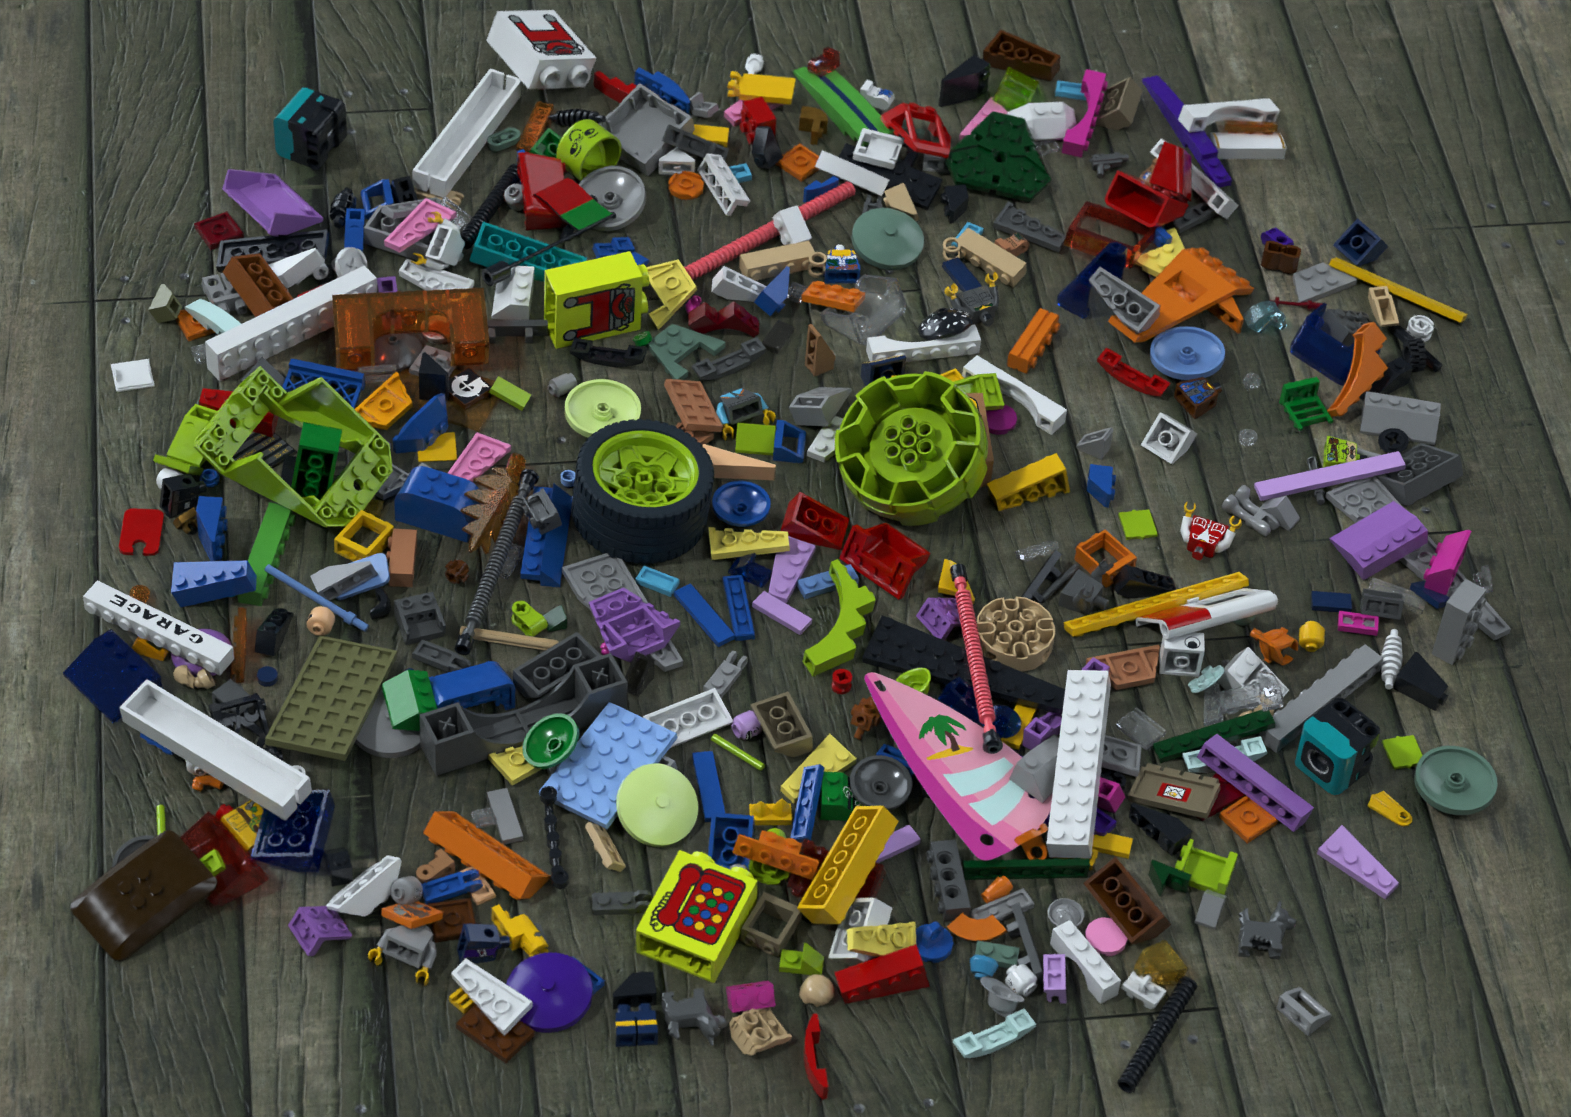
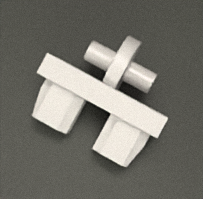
M1135 971L1131 973L1130 977L1121 987V989L1126 991L1127 996L1143 1001L1144 1006L1150 1010L1155 1008L1166 994V990L1151 982V976H1138Z

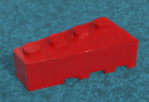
M203 388L199 405L218 411L233 391ZM268 412L253 432L273 438L279 417ZM230 419V424L236 429V422Z
M916 944L834 972L845 1004L930 987Z

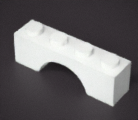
M1071 920L1053 928L1050 945L1058 954H1065V957H1069L1077 963L1085 976L1088 990L1096 1000L1102 1004L1117 996L1121 980Z

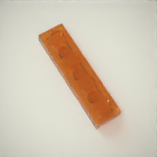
M238 607V616H234V628H237V631H233V643L237 644L236 647H233L236 662H232V674H236V683L245 682L247 607Z

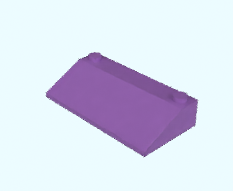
M228 169L223 190L252 216L269 235H288L323 222L324 218L276 174Z

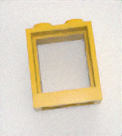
M360 510L334 538V552L353 562L382 553L388 546V538L393 535L394 526L387 521L375 517L371 513ZM362 526L380 534L368 548L350 540Z

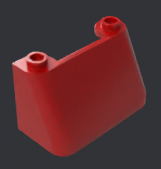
M518 153L517 173L522 187L526 221H524L525 230L566 227L568 224L545 202L534 196L535 193L564 179L563 173H566L565 162L558 158L538 154Z

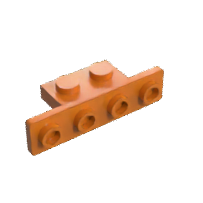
M762 830L759 840L739 834L733 849V854L808 879L814 878L819 864L818 860L799 854L802 843L792 838L778 836L770 831Z

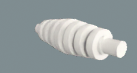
M1392 629L1390 635L1386 637L1381 654L1383 657L1381 673L1386 689L1393 688V683H1395L1396 676L1400 672L1403 662L1402 639L1398 636V630Z

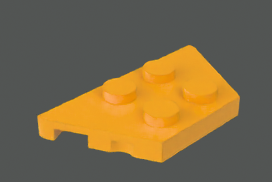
M395 372L357 406L355 410L373 428L387 430L410 410L413 404L404 384L400 380L399 374Z

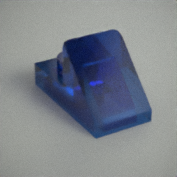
M756 553L737 558L728 570V573L733 576L742 575L743 580L763 588L771 578L772 570L755 563Z

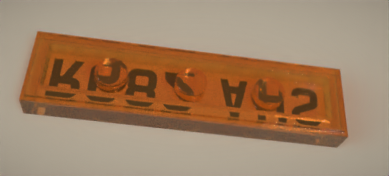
M536 102L516 146V151L524 149L525 152L529 153L543 135L549 121V115L554 110V105Z

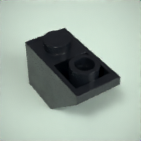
M966 185L944 186V193L941 194V204L945 205L944 215L948 217L949 224H953L967 211L969 196Z

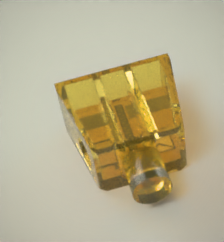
M1162 940L1142 951L1134 965V971L1138 976H1151V982L1156 985L1177 984L1180 978L1187 973L1188 967L1166 940Z

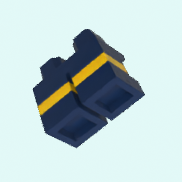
M649 1003L639 1005L636 1012H630V1006L627 1004L618 1006V1012L615 1015L616 1047L636 1046V1027L638 1046L657 1045L658 1028L655 1011H652Z

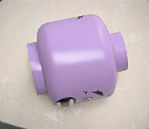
M751 710L734 717L731 725L734 735L743 740L753 738L762 731L758 719Z

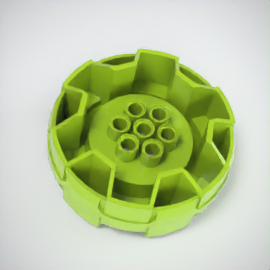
M924 371L923 374H904L888 379L883 376L868 384L855 395L857 399L846 412L840 429L836 430L835 455L845 484L862 507L882 517L900 521L902 525L915 526L938 521L939 516L951 511L965 499H971L975 495L987 472V432L977 407L966 393L958 389L955 382L942 375ZM913 424L910 428H906L907 425ZM925 431H930L928 434L923 435ZM892 435H897L895 438L890 439ZM912 441L913 444L908 446L907 443ZM931 448L930 451L923 452L925 449ZM897 452L895 456H891L892 453ZM915 459L912 463H907L909 460Z

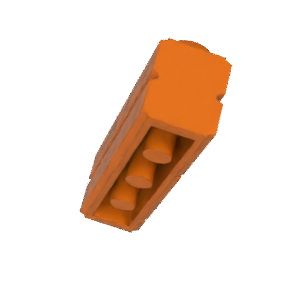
M1042 308L1037 311L1008 354V367L1015 370L1018 369V371L1027 373L1030 368L1035 367L1038 360L1037 357H1042L1045 345H1050L1053 333L1057 334L1059 331L1060 323H1058L1059 316L1057 314L1049 313Z

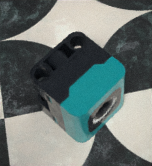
M305 87L301 88L273 121L277 154L283 158L310 167L313 170H319L327 161L330 150L337 148L347 137L346 106L344 102L338 98H333Z
M1335 698L1304 723L1295 765L1328 793L1339 795L1370 771L1373 760L1371 749L1377 744L1380 728L1347 700Z

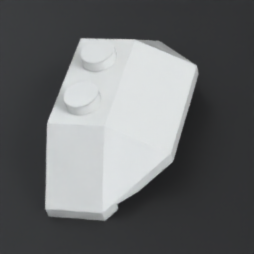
M1063 102L1028 103L1007 113V115L1025 118L1034 141L1064 140L1067 129H1072L1077 125L1074 109Z
M387 855L381 862L365 870L333 896L326 907L330 910L364 917L371 914L374 908L389 899L392 884L399 876L401 859Z

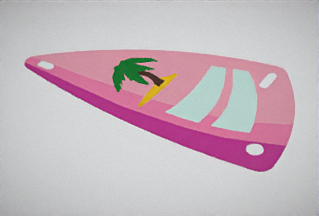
M874 672L865 675L866 685L880 715L911 770L939 811L977 858L992 860L1019 846L1014 841L1015 837L1033 828L1036 830L1040 828L1039 825L1044 823L1051 811L1052 794L1041 803L1036 798H1030L1028 792L1010 780L1016 763L1022 758L1005 743H1003L1002 750L996 754L984 752L982 747L984 743L982 736L984 733L983 728L972 720L932 697L893 679ZM880 680L885 686L886 691H880L874 682ZM988 834L992 836L994 843L989 846L984 845L980 841V836Z

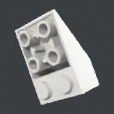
M1249 647L1233 657L1224 668L1225 670L1221 678L1217 681L1230 695L1253 708L1260 700L1270 701L1276 707L1289 691Z

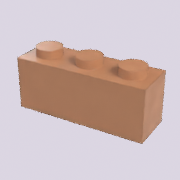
M393 529L392 537L388 538V548H391V551H387L390 573L389 586L413 587L417 530Z

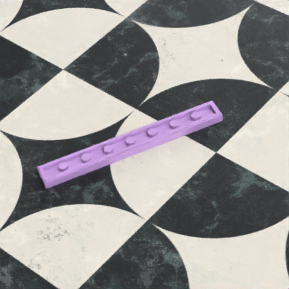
M1398 451L1256 482L1254 488L1260 501L1404 470L1406 464Z

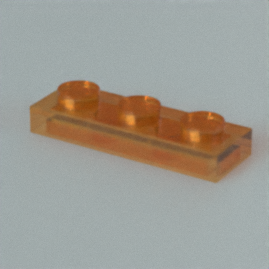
M1224 120V130H1228V133L1245 131L1246 134H1255L1256 131H1262L1263 134L1271 135L1273 132H1277L1278 127L1277 122Z

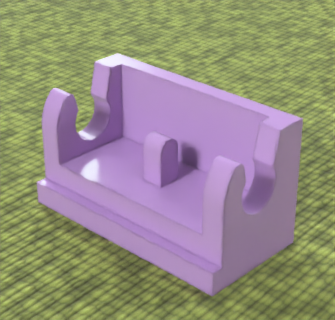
M1043 954L1044 992H1046L1047 1001L1051 1002L1053 996H1058L1060 1003H1066L1065 954Z

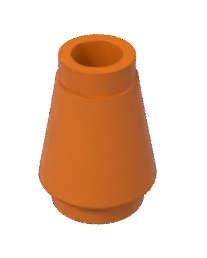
M1006 876L997 877L981 894V897L985 903H990L1010 894L1013 886Z

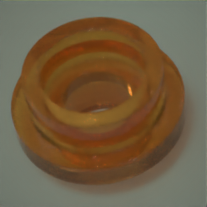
M144 585L134 586L130 590V597L145 603L150 597V590Z

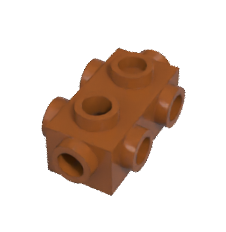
M871 696L867 699L863 697L859 705L855 704L851 710V716L853 717L850 724L857 726L854 737L861 740L865 730L869 732L874 726L877 727L882 720L880 712Z

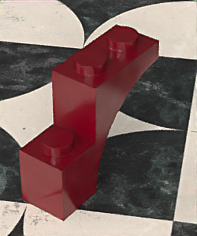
M735 301L718 312L706 302L689 312L688 326L702 334L717 329L739 330L753 338L759 334L758 319Z

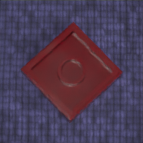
M228 212L194 223L195 230L210 250L218 248L222 240L244 238V233Z

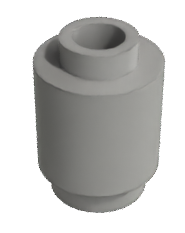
M564 373L551 379L548 385L550 394L560 397L570 392L577 386L576 378L572 373Z

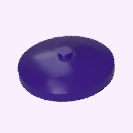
M541 953L525 959L512 971L506 985L532 1001L533 1007L520 1021L534 1031L542 1033L558 1032L575 1025L589 1010L593 997L592 981L586 968L576 959L561 953Z

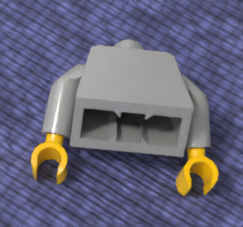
M403 925L389 928L377 943V949L369 951V961L371 962L376 957L375 964L377 966L380 965L383 960L381 956L383 951V953L414 967H423L422 970L416 973V983H418L420 977H425L424 986L429 983L428 970H431L436 957V945L432 941L433 933L430 932L429 927L426 925L414 929Z

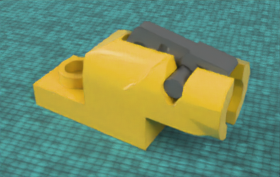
M499 904L492 907V922L502 936H509L512 951L521 947L530 957L541 953H548L549 942L541 924L533 923L525 914L511 919L509 913L503 911Z

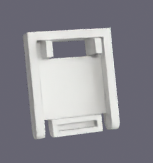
M863 128L853 153V160L894 169L904 140L901 137ZM863 141L869 142L867 151L866 147L862 146Z

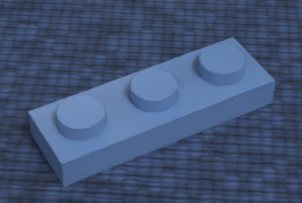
M846 565L848 574L852 580L858 583L859 577L852 565ZM829 571L797 580V587L804 599L837 590L829 575Z

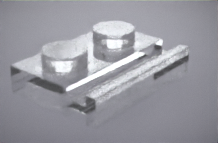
M1137 707L1134 708L1133 712H1129L1117 721L1116 728L1137 744L1142 745L1141 747L1145 750L1153 746V743L1158 742L1161 737H1164L1167 731Z

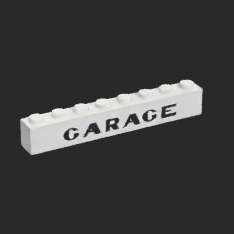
M98 580L83 596L84 609L90 614H95L107 622H112L123 630L130 631L139 638L146 639L158 647H163L174 655L181 656L190 663L197 664L209 672L221 675L234 660L233 646Z

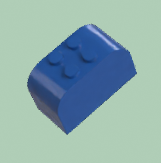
M418 466L411 470L394 500L396 521L467 543L483 516V496L480 489L473 482L425 466Z

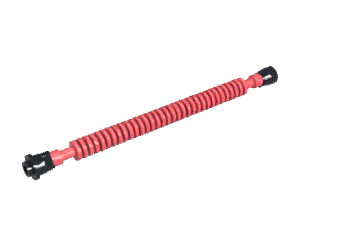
M958 563L951 566L950 573L955 588L958 590L955 594L979 721L985 725L983 728L984 733L982 734L984 741L982 747L984 752L996 754L1002 750L1003 742L1000 740L999 733H996V728L993 725L995 712L971 593L969 590H966V582L968 581L966 568L963 564Z

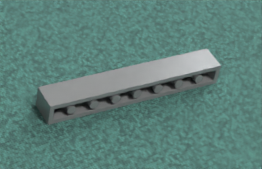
M1366 644L1359 649L1356 648L1347 659H1342L1337 667L1329 669L1323 678L1317 679L1309 689H1304L1299 697L1295 700H1290L1285 708L1274 713L1275 728L1259 733L1263 743L1275 753L1280 751L1302 733L1304 723L1328 705L1333 699H1345L1379 672L1383 657Z

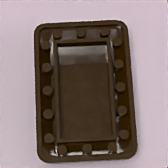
M164 831L135 850L85 889L72 901L71 911L111 959L120 962L129 958L212 894L217 888V880L175 832Z

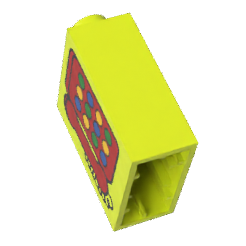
M679 850L636 929V953L715 984L741 934L742 926L757 903L758 880L754 879L753 875L744 868L732 867L730 870L715 864V861L703 852H694L691 855Z

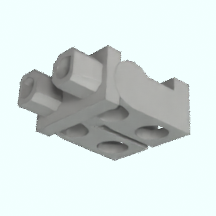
M220 273L221 279L218 274L202 278L203 292L205 296L207 295L210 303L223 309L228 314L235 310L240 315L247 313L246 303L232 284L226 280L227 278L223 273ZM210 281H216V285L210 286L208 285V283Z

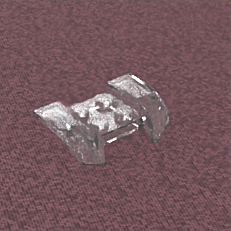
M1257 671L1258 683L1220 691L1217 681L1213 686L1204 691V726L1223 722L1225 713L1234 714L1245 708L1250 710L1257 708L1258 705H1262L1263 712L1283 707V695L1275 675Z

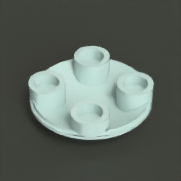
M1211 665L1205 667L1201 671L1202 675L1199 678H1195L1188 683L1191 692L1198 693L1213 686L1224 673V667L1221 665L1214 668Z

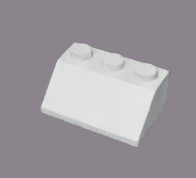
M514 266L511 268L510 277L496 284L492 319L529 320L534 287V267Z
M856 898L848 909L845 919L841 924H838L828 958L852 966L877 958L848 951L847 929L888 925L892 907L876 898Z

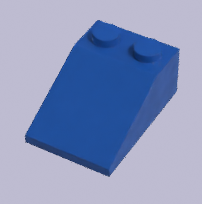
M712 813L708 855L715 861V864L730 869L732 865L742 864L746 865L749 869L750 859L733 854V849L739 834L750 838L754 837V816Z

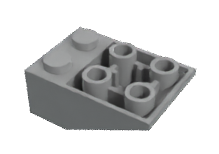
M818 387L797 395L789 406L795 424L829 426L852 389Z

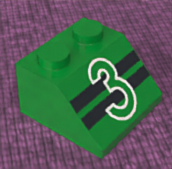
M824 772L820 793V820L847 821L854 808L862 806L851 791L850 777L843 772Z

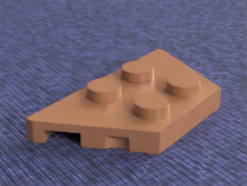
M1154 645L1090 657L1086 659V664L1092 658H1095L1110 666L1111 686L1116 690L1151 684L1155 681L1160 646Z

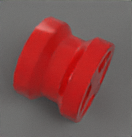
M838 669L833 672L831 687L835 693L846 694L851 690V672L847 669Z

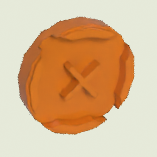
M1046 823L1039 825L1040 828L1038 830L1033 828L1014 839L1018 845H1022L1029 860L1046 859L1048 856V848L1041 836L1042 833L1048 831ZM1037 846L1042 849V857L1036 858L1033 856V847Z

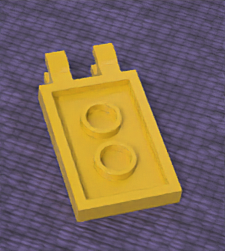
M731 71L730 78L736 80L731 79L728 82V89H733L728 90V97L738 96L739 100L746 101L763 97L767 103L792 104L796 78L746 73L741 76L738 72Z

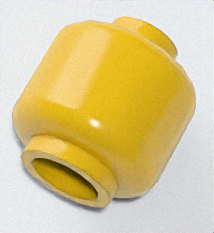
M1316 621L1305 622L1299 628V645L1308 652H1315L1323 647L1325 629Z

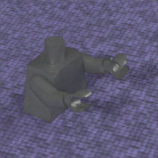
M1104 558L1091 573V577L1078 569L1062 590L1059 606L1085 615H1089L1095 607L1103 611L1106 610L1109 600L1102 597V576L1114 565L1112 563L1108 565L1106 558Z

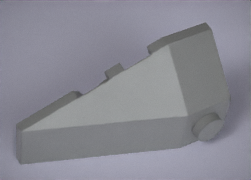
M1099 267L1089 279L1091 285L1121 322L1135 332L1141 333L1148 330L1159 317V304L1105 269Z
M1055 734L1025 754L1016 763L1010 776L1012 782L1041 803L1053 793L1059 737Z

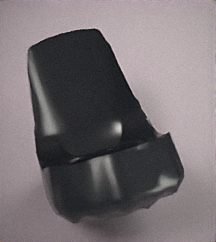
M381 587L375 590L377 600L380 603L369 612L372 620L385 616L391 611V602L388 594Z

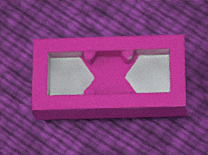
M1339 611L1338 631L1377 636L1379 617Z

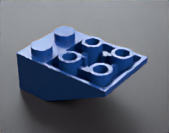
M199 496L196 509L199 539L210 561L222 560L223 551L221 546L225 545V534L223 532L227 531L228 519H225L227 506H223L222 497Z

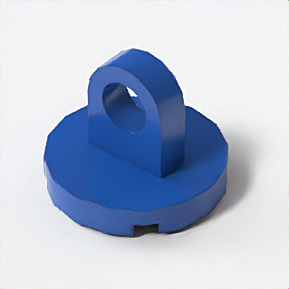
M937 921L931 924H924L916 929V945L922 961L937 963L945 960L951 954L953 947L952 936Z

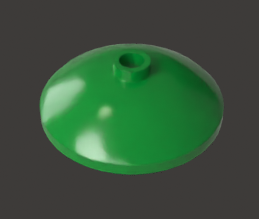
M561 713L552 714L539 720L528 731L524 739L522 751L525 760L531 766L539 769L551 768L565 761L575 749L579 739L577 723L570 716Z

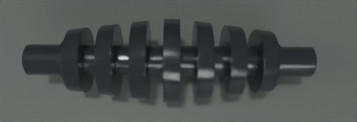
M578 108L561 110L549 115V121H555L557 125L571 127L578 121L585 119L593 120L598 124L599 122L604 123L606 121L605 115H599L596 111Z

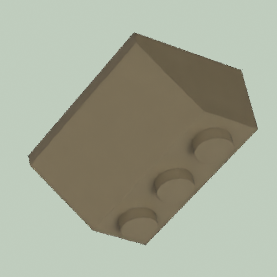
M1131 77L1108 87L1106 92H1102L1104 93V99L1102 103H1099L1101 105L1099 115H1095L1097 117V126L1120 130L1124 127H1129L1133 123L1143 91Z
M789 692L751 704V708L775 752L794 758L813 751V736Z

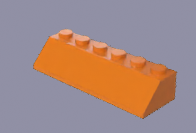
M434 811L423 834L429 837L428 840L431 843L443 846L446 853L459 857L462 864L477 869L480 876L490 878L494 881L493 884L500 889L505 888L510 892L509 895L516 900L530 899L551 878L550 875L455 811Z

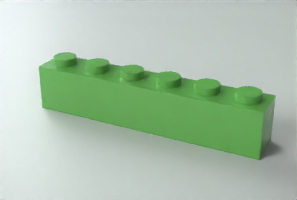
M269 502L248 559L249 564L257 575L256 591L239 594L238 603L262 607L264 599L268 598L269 585L273 584L274 576L267 573L265 568L268 564L276 569L279 568V557L285 551L284 543L289 540L290 527L295 524L296 516L293 515L292 510L280 504Z

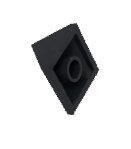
M424 352L419 368V400H430L435 395L443 393L447 402L449 401V373Z

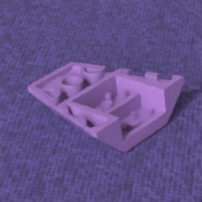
M625 588L589 602V607L609 653L627 662H632L665 648L681 625L680 621L676 618L672 620L667 613L655 610L654 605L650 603L645 604L642 602V598Z

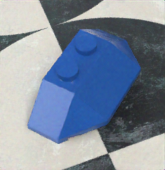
M445 394L435 395L408 420L400 430V433L392 439L393 452L424 451L441 434L447 431L448 416Z

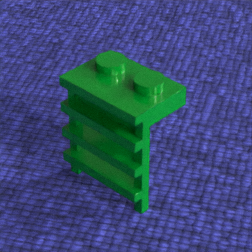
M1318 377L1283 384L1279 403L1284 406L1285 413L1289 414L1290 421L1294 422V428H1297L1299 431H1302L1304 426L1325 421H1328L1329 424L1333 423V419L1317 395L1320 385Z

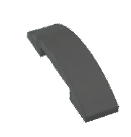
M669 124L662 138L663 142L702 158L709 153L721 155L725 161L729 152V148Z
M755 337L741 343L740 350L712 362L707 358L691 366L700 380L717 379L747 367L766 352V348L759 338Z

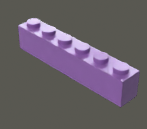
M1216 734L1203 744L1197 756L1199 760L1294 832L1307 821L1314 809L1313 806L1221 736Z

